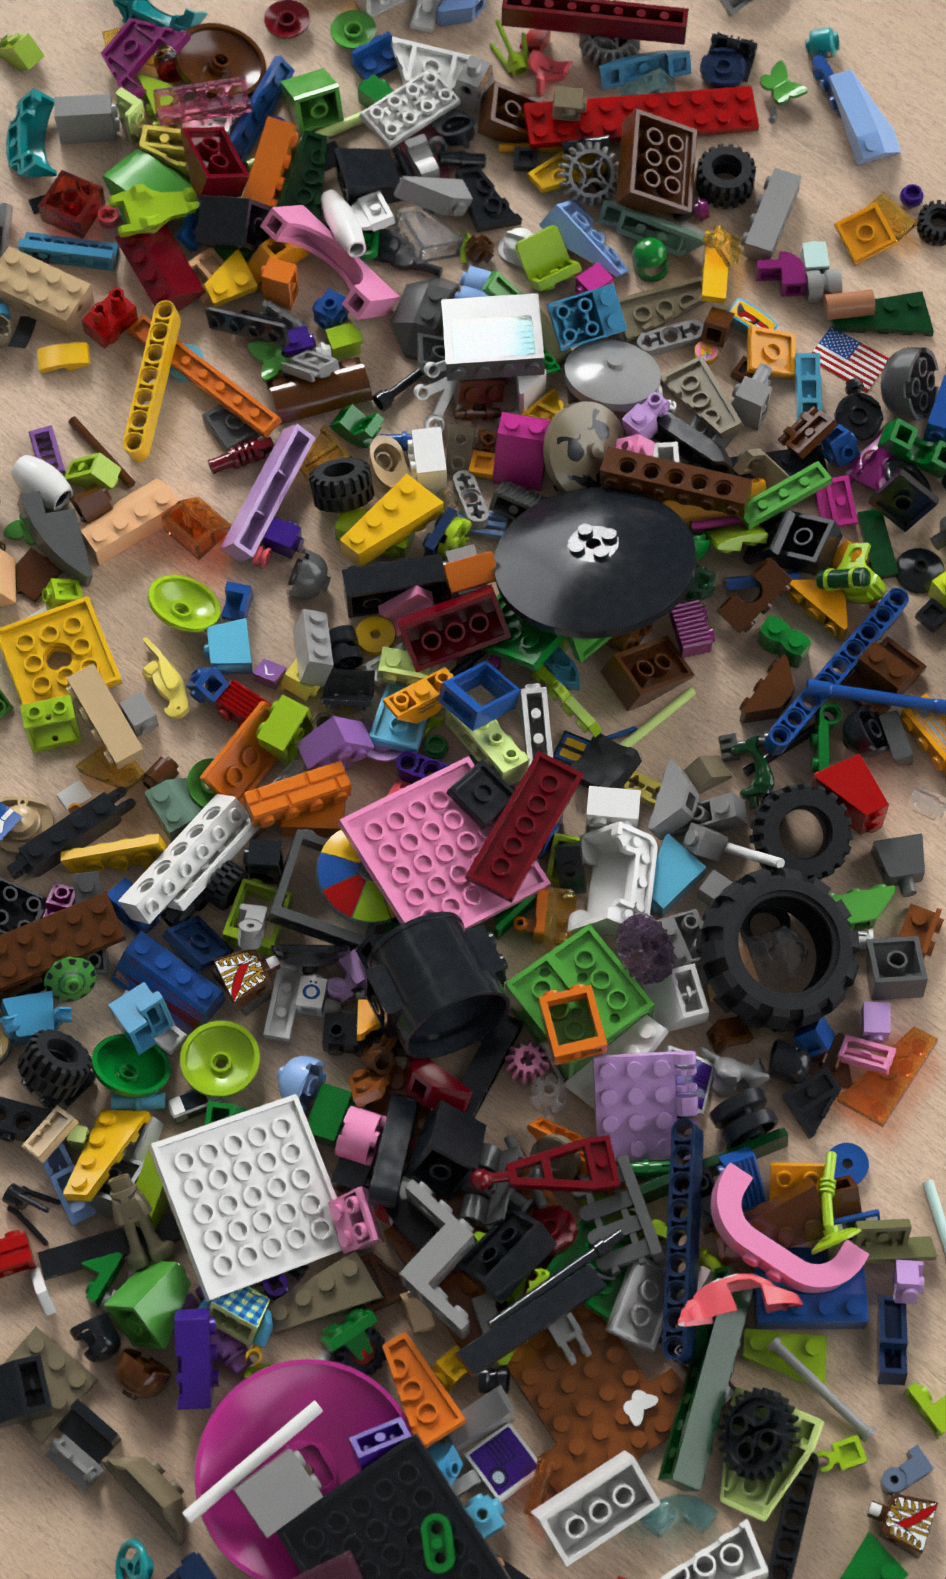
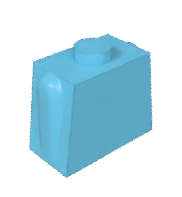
M246 618L208 627V643L204 644L205 659L210 658L211 667H215L222 674H253Z

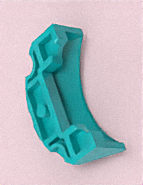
M113 0L114 6L118 7L123 17L122 21L124 24L130 18L153 23L158 27H169L174 31L181 32V30L186 31L193 26L199 25L208 15L205 11H194L190 8H187L183 15H169L156 8L148 0Z
M34 88L18 101L16 116L9 123L6 137L7 161L11 169L16 170L17 174L23 177L57 176V170L51 168L45 153V136L48 121L54 108V98Z

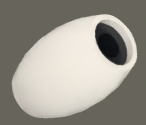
M24 455L12 468L11 476L23 493L40 491L45 508L59 511L70 501L73 495L71 486L57 469L42 459Z

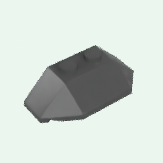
M435 277L406 284L390 323L405 357L418 361L417 333L434 336L440 335L443 328L441 300L454 299L455 293L459 289V283Z

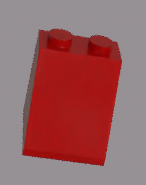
M860 753L814 773L811 786L816 787L819 785L826 788L825 792H833L838 797L836 801L839 804L844 803L847 808L844 811L846 817H851L853 823L849 827L860 835L866 832L874 833L882 828L889 804Z

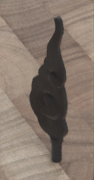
M379 229L378 255L373 259L374 261L390 263L399 270L414 269L441 276L442 267L421 261L418 258V249L411 243L408 235L399 230Z

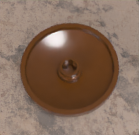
M219 23L199 24L186 30L192 38L179 53H174V62L180 77L191 89L204 97L221 102L245 100L255 93L266 73V61L261 49L254 40L234 27Z

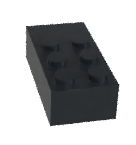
M441 554L411 559L403 557L392 562L378 561L372 565H353L347 569H342L348 618L379 614L378 606L416 585L432 592L435 605L447 601L446 578Z

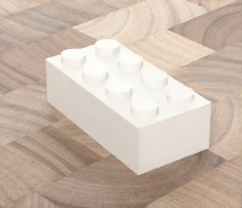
M624 1450L532 1510L531 1514L558 1560L568 1567L660 1506L661 1503L634 1456Z

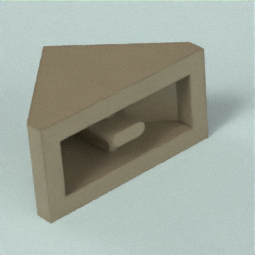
M720 755L699 756L684 769L699 794L732 778Z

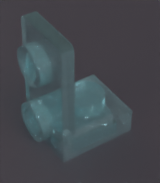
M657 68L621 87L622 96L676 92L674 80L661 68Z

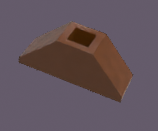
M783 654L778 661L774 660L767 670L769 674L764 680L762 678L759 679L753 689L755 693L751 698L746 697L739 708L741 711L740 721L742 723L779 718L792 701L795 687L786 655Z

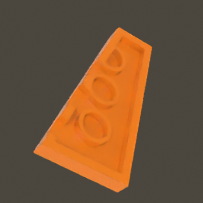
M406 1331L382 1345L412 1435L418 1433L428 1448L466 1424L465 1417Z

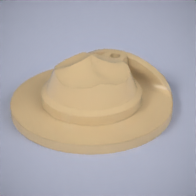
M10 796L0 801L23 817L0 841V848L6 852L19 854V847L54 825L51 808L43 800L24 796Z

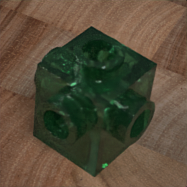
M696 565L693 582L685 595L686 600L700 599L701 602L711 597L716 586V572L709 571L704 566Z

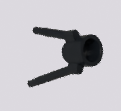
M12 1183L6 1189L2 1201L9 1205L7 1211L14 1214L37 1239L47 1246L49 1242L19 1209L24 1210L29 1204L45 1213L49 1212V1208L31 1199V1196L56 1205H60L61 1201L33 1191L24 1185L20 1187Z

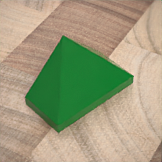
M535 895L495 915V937L498 940L513 927L515 918L525 916L535 906Z

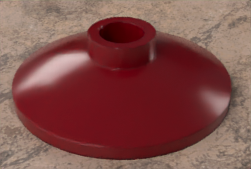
M280 0L268 7L264 15V23L272 35L289 39L297 37L306 31L310 23V15L308 9L302 3L295 0Z

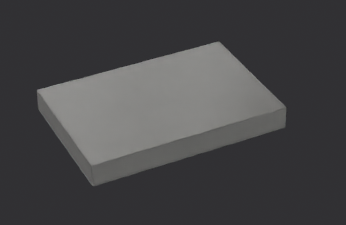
M646 1258L647 1264L640 1266L639 1261L628 1265L605 1331L649 1353H654L663 1330L665 1267L655 1264V1262Z

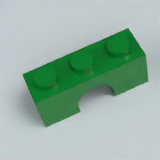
M899 418L885 425L877 447L939 479L946 476L945 442L941 440L928 442L918 438L916 435L919 429Z

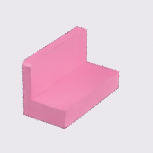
M416 585L378 606L381 616L393 621L395 636L402 638L397 619L429 608L435 604L432 592Z

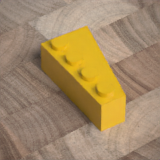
M406 474L340 539L341 554L353 564L364 566L385 553L389 547L402 543L412 533L420 532L427 527V524L437 520L441 513L444 514V502Z

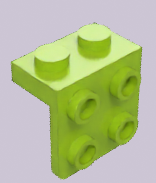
M551 225L517 242L515 245L531 288L546 292L555 288L556 283L572 280L576 277V273L582 271L580 263L569 258L560 231L555 225Z

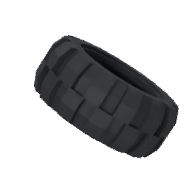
M780 867L776 871H768L764 868L748 873L739 880L732 882L711 901L702 916L703 926L697 931L695 951L701 954L702 964L698 966V970L704 986L710 984L717 995L713 998L714 1002L726 1014L732 1011L740 1017L739 1022L757 1030L764 1027L770 1028L773 1032L794 1031L797 1028L811 1025L833 1012L846 998L845 992L848 987L854 985L859 969L858 962H855V953L861 951L857 930L850 929L847 921L852 916L842 899L836 902L828 894L831 890L828 885L814 876L809 880L803 878L799 870ZM766 907L780 909L796 917L807 928L815 945L816 966L811 981L802 992L780 993L768 989L757 982L746 969L739 951V933L741 925L750 910Z

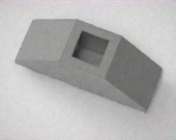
M674 760L668 761L667 768L663 773L660 791L656 796L653 814L649 819L648 830L659 840H664L668 833L672 835L693 819L700 797L686 772Z

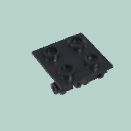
M717 32V34L712 33L709 51L720 47L731 48L737 51V54L745 59L746 73L743 81L748 82L758 43L754 42L753 39L747 40L742 38L740 40V36L737 39H733V35L729 38L728 35L720 34V32Z

